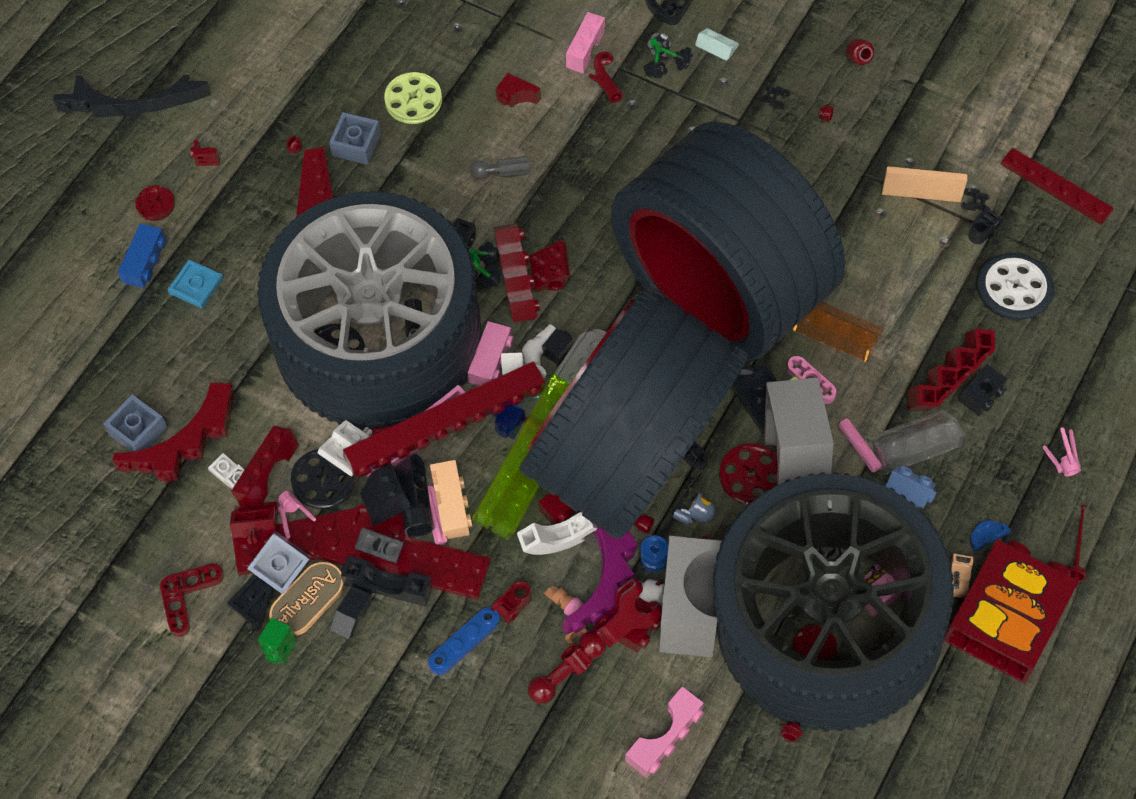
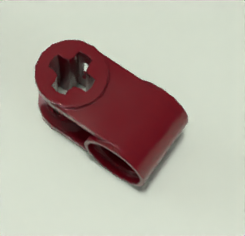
M524 581L514 583L495 601L491 610L497 611L504 617L507 624L512 623L531 602L532 596L529 585ZM519 591L526 592L524 597L516 596Z

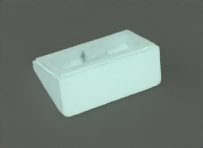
M708 28L698 34L695 43L697 47L724 60H728L739 46L737 42Z

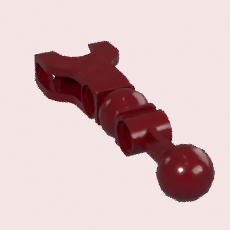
M630 579L616 591L613 608L592 627L595 631L584 633L579 639V644L575 642L562 653L561 659L563 663L548 676H537L531 680L528 685V695L531 700L538 704L550 702L555 696L556 686L571 672L575 675L583 673L593 663L591 659H597L604 654L607 645L610 648L632 629L651 627L662 616V606L657 602H650L642 608L635 607L636 599L643 592V585L639 579Z

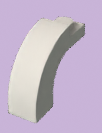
M580 512L570 519L555 525L542 526L532 523L517 532L523 552L543 555L576 546L585 541V536L598 528L583 517Z

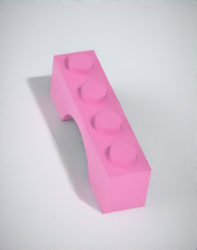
M681 687L668 703V712L673 722L670 730L664 736L657 739H644L640 737L625 754V761L646 778L650 773L654 775L661 767L662 763L660 761L664 756L669 757L676 748L674 744L679 738L683 740L690 731L688 727L693 721L697 723L704 714L702 711L704 703L684 687Z

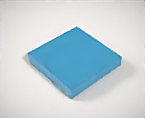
M188 260L168 288V293L203 309L224 277L221 273Z

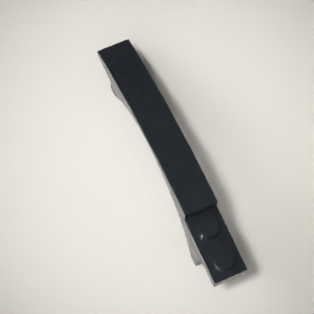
M76 75L73 94H54L53 101L58 111H92L94 117H113L168 109L211 95L207 81H189L190 76L183 75L175 84L161 93L142 99L123 100L111 98L97 92L87 84L82 75Z

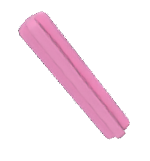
M848 418L842 420L839 423L840 429L872 472L881 469V462Z
M427 486L434 523V530L432 531L434 541L437 545H443L447 542V537L443 536L435 489L433 486Z

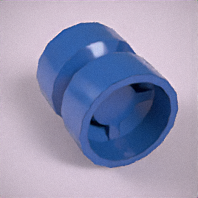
M657 535L645 538L641 544V565L648 572L659 573L667 567L668 543L664 538Z

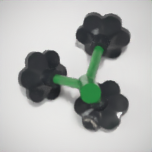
M654 33L647 44L651 48V53L655 55V59L646 64L644 70L649 77L661 78L663 74H667L668 69L663 62H660L659 54L674 56L677 69H686L693 57L691 48L686 47L676 53L668 49L671 47V41L668 40V35L665 33Z

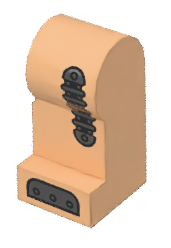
M953 554L951 559V570L954 577L952 583L954 584L953 597L965 599L969 590L973 557Z

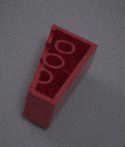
M324 146L304 150L296 218L310 207L325 202L327 199L334 198Z

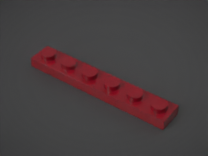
M1014 148L1009 151L1001 162V165L1100 225H1103L1113 212L1114 208Z

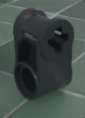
M988 206L984 208L972 223L968 238L974 244L984 243L1004 221L1002 215L999 217L990 211L991 208Z

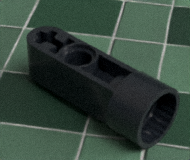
M412 454L396 465V471L401 478L412 508L402 512L404 533L408 536L418 537L431 533L434 530L424 462L420 456Z

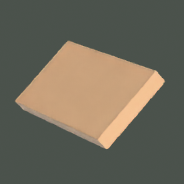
M888 166L883 182L882 195L961 202L967 182V174Z

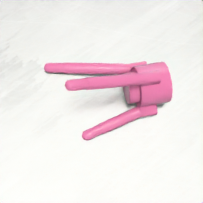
M1061 427L1060 431L1067 452V456L1060 459L1061 463L1057 461L1045 445L1042 448L1056 466L1058 473L1063 472L1064 476H1072L1081 471L1073 430H1069L1070 448L1065 429Z
M285 491L279 496L278 502L280 506L278 510L281 514L284 533L287 539L290 538L285 512L293 513L299 508L312 521H316V518L297 500L293 492Z

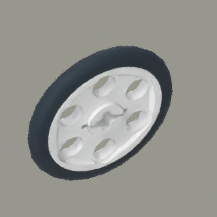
M1006 253L990 259L983 265L977 278V290L984 304L992 312L1005 318L1023 320L1039 315L1048 308L1054 295V283L1046 267L1038 260L1020 253ZM1024 267L1028 270V273L1021 274L1017 268ZM1003 268L1007 270L1008 274L1000 275L997 270ZM1037 281L1041 287L1033 288L1030 283ZM997 284L1001 289L994 291L990 288V285ZM1014 284H1017L1018 287H1017V288H1013V285H1014ZM1030 297L1034 300V303L1027 304L1023 301V298ZM1009 298L1014 302V304L1006 305L1004 304L1003 299Z

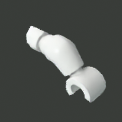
M550 324L536 338L529 340L522 349L524 365L534 361L543 379L546 377V371L540 366V359L543 354L542 345L556 329Z

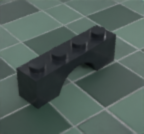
M347 556L340 575L344 586L351 587L355 585L371 593L427 607L433 589L431 577L412 572L405 575L388 573L376 568L368 561Z

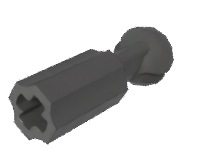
M528 156L498 159L496 164L490 165L484 161H477L472 165L471 173L474 178L479 180L485 179L491 173H498L501 177L530 173Z

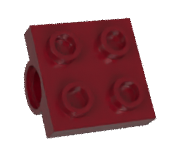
M560 240L530 255L531 273L535 286L533 290L537 292L544 289L557 291L565 287V279L570 277L567 246L564 241Z

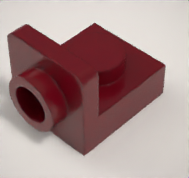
M194 140V147L190 148L191 158H194L196 166L220 165L217 148H201L199 140Z

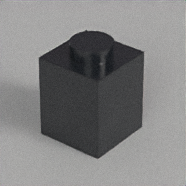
M556 328L542 345V355L560 366L573 346L572 336L566 331H560Z

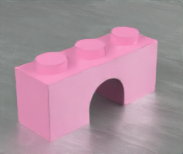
M587 12L566 52V68L584 74L591 60L593 45H598L605 33V17Z

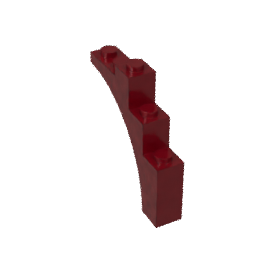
M210 383L207 396L200 410L190 423L163 443L144 450L114 453L112 461L117 470L122 472L134 470L143 473H151L153 471L156 478L160 481L170 482L171 480H178L182 458L187 460L203 459L207 436L214 439L227 437L234 399L231 383Z

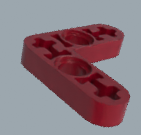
M209 564L173 574L161 581L160 590L167 622L174 636L183 637L190 630V622L183 595L216 586L223 581L224 574L217 564ZM212 571H215L216 578L212 579L210 577ZM200 574H203V575H204V579H205L204 582H203V580H202ZM196 576L198 578L196 584L191 586L186 584L189 577ZM179 580H181L184 586L183 588L180 587ZM173 583V590L169 591V584ZM176 601L181 603L177 611L169 610L171 603ZM175 617H179L183 624L180 630L176 628L177 620Z

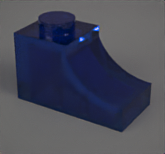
M509 405L505 407L506 409L496 415L492 413V415L496 419L494 422L495 431L504 438L509 437L514 440L525 422V410Z

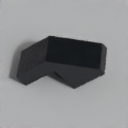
M352 585L336 610L330 631L347 639L353 637L358 619L366 613L372 593Z

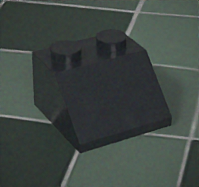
M392 463L371 472L360 494L373 526L412 508L401 478Z

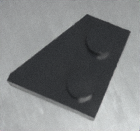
M254 574L227 602V605L259 631L274 588Z

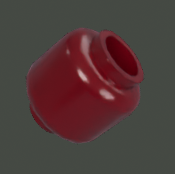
M854 39L848 44L846 54L851 62L866 65L873 59L874 47L866 40Z

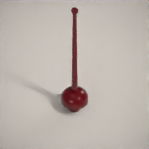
M1085 505L1081 506L1082 512L1074 565L1067 567L1071 571V577L1079 582L1086 579L1085 569L1079 566Z

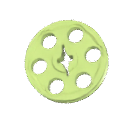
M410 72L394 78L385 90L384 99L387 111L394 119L407 124H418L431 119L439 111L442 104L439 84L432 77L423 73ZM418 80L419 84L411 85L410 81ZM395 87H401L403 89L399 93H395L392 91ZM427 88H434L435 92L426 93L425 90ZM396 102L401 104L399 108L391 107ZM427 103H431L434 105V107L431 109L424 108V105H426ZM409 111L417 112L413 117L407 115Z

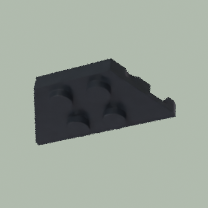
M743 366L731 388L763 435L766 382H777V379L768 366Z

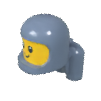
M698 492L689 510L676 509L672 517L685 525L692 524V519L701 523H708L716 514V506L713 502L701 497L702 494Z

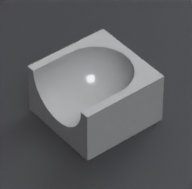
M818 378L766 382L765 445L777 446L778 485L785 483V480H794L795 477H805L812 473L814 475H819L821 472L831 474L834 442Z
M669 536L659 652L713 657L717 627L713 595L714 564L717 563L716 555L720 549L721 541Z

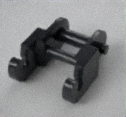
M767 86V93L761 99L769 103L771 107L778 108L780 105V109H783L784 104L775 99L779 95L783 96L784 93H786V97H789L790 92L778 86L776 88Z
M966 188L964 194L972 196L974 202H969L967 205H965V202H962L961 207L971 211H976V209L984 210L987 207L985 201L989 199V195L980 193V190L971 189L968 192L969 189Z

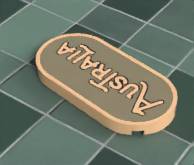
M318 562L309 566L287 588L284 594L273 603L270 609V619L272 617L290 626L295 636L305 633L342 594L344 585L339 568L328 562Z

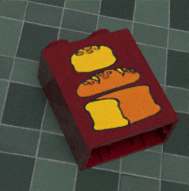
M997 539L951 623L944 642L1025 684L1079 581L1071 577V571L1064 565L1054 561H1049L1045 564L1031 557V552L1025 545L1016 541L1004 543Z

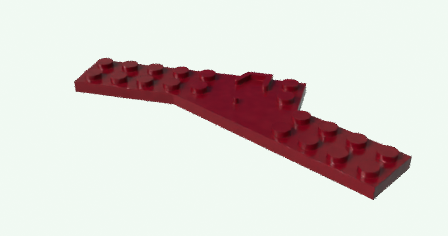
M365 505L356 506L354 509L315 516L316 521L306 518L287 522L290 534L288 540L310 555L308 561L319 559L344 566L347 556L368 561L376 568L388 573L405 575L412 572L431 577L433 589L479 600L491 563V558L408 537L404 533L402 513L373 526ZM283 523L277 524L276 531L286 538ZM362 528L404 542L405 545L397 565L355 549ZM272 534L266 536L258 535L255 544H253V541L252 544H249L247 541L248 537H232L239 576L252 573L247 569Z

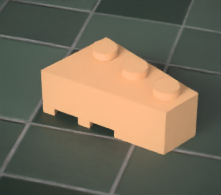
M456 461L431 464L430 468L443 536H446L447 539L468 536V527H472L470 514L466 515L465 508H469L466 495L462 496L461 489H465L463 476H458Z

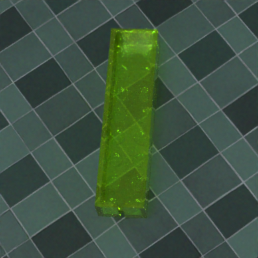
M554 374L545 386L471 519L486 529L490 526L493 527V533L508 541L514 534L539 488L536 480L533 478L530 480L520 472L519 467L528 454L526 449L570 385V383Z

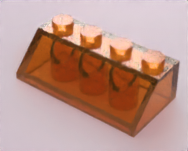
M824 302L815 307L793 328L798 333L867 363L885 330Z

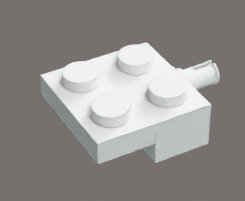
M345 420L333 431L332 437L319 448L318 454L352 477L353 474L343 457V449L370 437L372 430L365 427L361 431Z

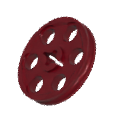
M752 443L742 444L731 449L723 458L719 473L720 483L726 494L739 503L751 504L756 497L752 493L754 489L760 488L763 491L773 489L777 482L771 483L766 477L770 474L777 476V455L763 445ZM745 451L751 457L748 460H743L739 457V454ZM768 456L772 461L769 464H763L760 462V458ZM732 465L737 471L729 474L725 471V467ZM748 471L750 473H752L753 471L756 472L755 477L753 475L749 477ZM734 484H740L743 486V490L741 492H734L731 487Z

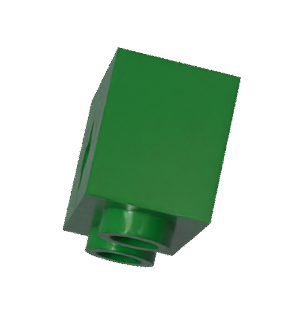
M272 617L258 638L265 659L274 664L279 662L284 665L297 644L291 627Z

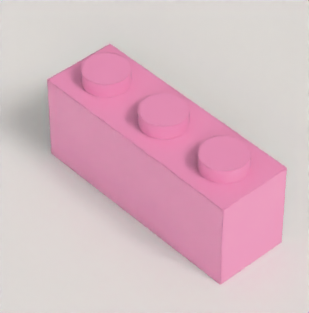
M487 322L468 371L469 383L480 386L501 376V353H506L508 347L511 348L514 342L511 327Z

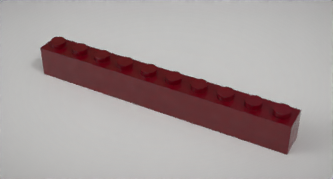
M532 361L344 448L343 457L354 478L357 476L364 477L370 474L372 469L381 468L396 458L403 459L411 451L417 448L422 450L428 447L430 442L435 440L441 441L454 431H463L473 422L480 423L487 418L486 416L492 413L496 415L506 409L505 407L513 404V406L522 403L524 398L538 396L544 390L545 380L535 362Z

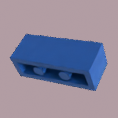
M139 224L118 271L122 283L145 288L147 281L151 280L154 265L158 264L159 254L165 248L167 242L162 228Z

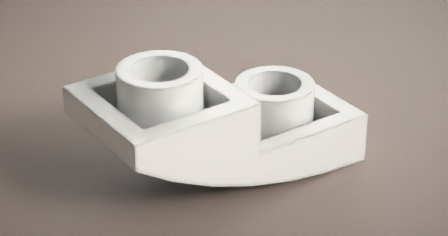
M224 453L208 467V470L231 489L244 471L239 464L236 465Z

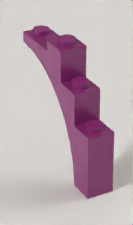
M597 527L598 529L593 531L601 551L602 571L600 583L591 598L580 609L565 618L562 629L566 635L573 631L574 633L580 632L591 622L593 624L597 623L613 608L616 591L633 578L634 573L626 562L635 556L638 544L629 531L620 539L613 538L604 532L605 529L602 527Z

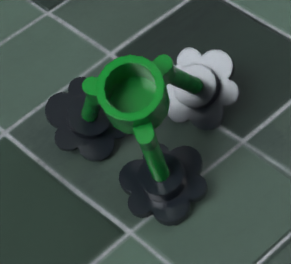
M486 242L484 246L481 245L479 251L472 248L469 252L472 256L474 270L478 269L483 273V277L480 280L481 284L487 288H491L492 285H498L501 272L495 266H492L489 270H485L480 266V261H483L485 265H489L490 262L495 263L498 260V249L491 242ZM475 270V279H476V277L478 276V272Z

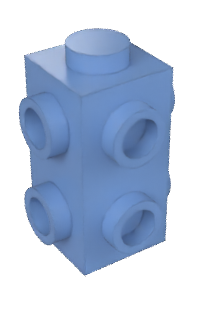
M896 466L886 484V487H892L899 495H905L906 499L909 502H914L917 508H924L927 503L931 504L937 493L933 491L936 484L929 477L924 475L918 476L912 473V470L906 466Z

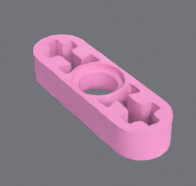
M794 356L789 359L787 371L792 377L796 376L798 379H806L808 376H814L818 378L819 383L822 384V394L823 391L830 392V396L828 394L822 395L824 404H830L835 400V386L800 356ZM793 364H794L795 366L801 365V366H800V369H799V368H795V369H794V368H793Z

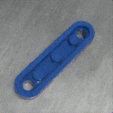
M491 607L483 608L433 652L428 659L431 672L436 675H443L454 667L498 627L500 623L498 612L492 611ZM487 615L492 616L490 620L484 619ZM437 659L443 660L441 664L435 663Z

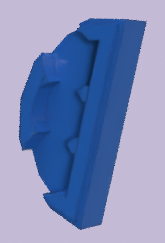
M992 520L981 522L975 527L971 535L973 551L976 552L997 539L1004 537L1011 532V529L1004 523L1000 524L992 522Z

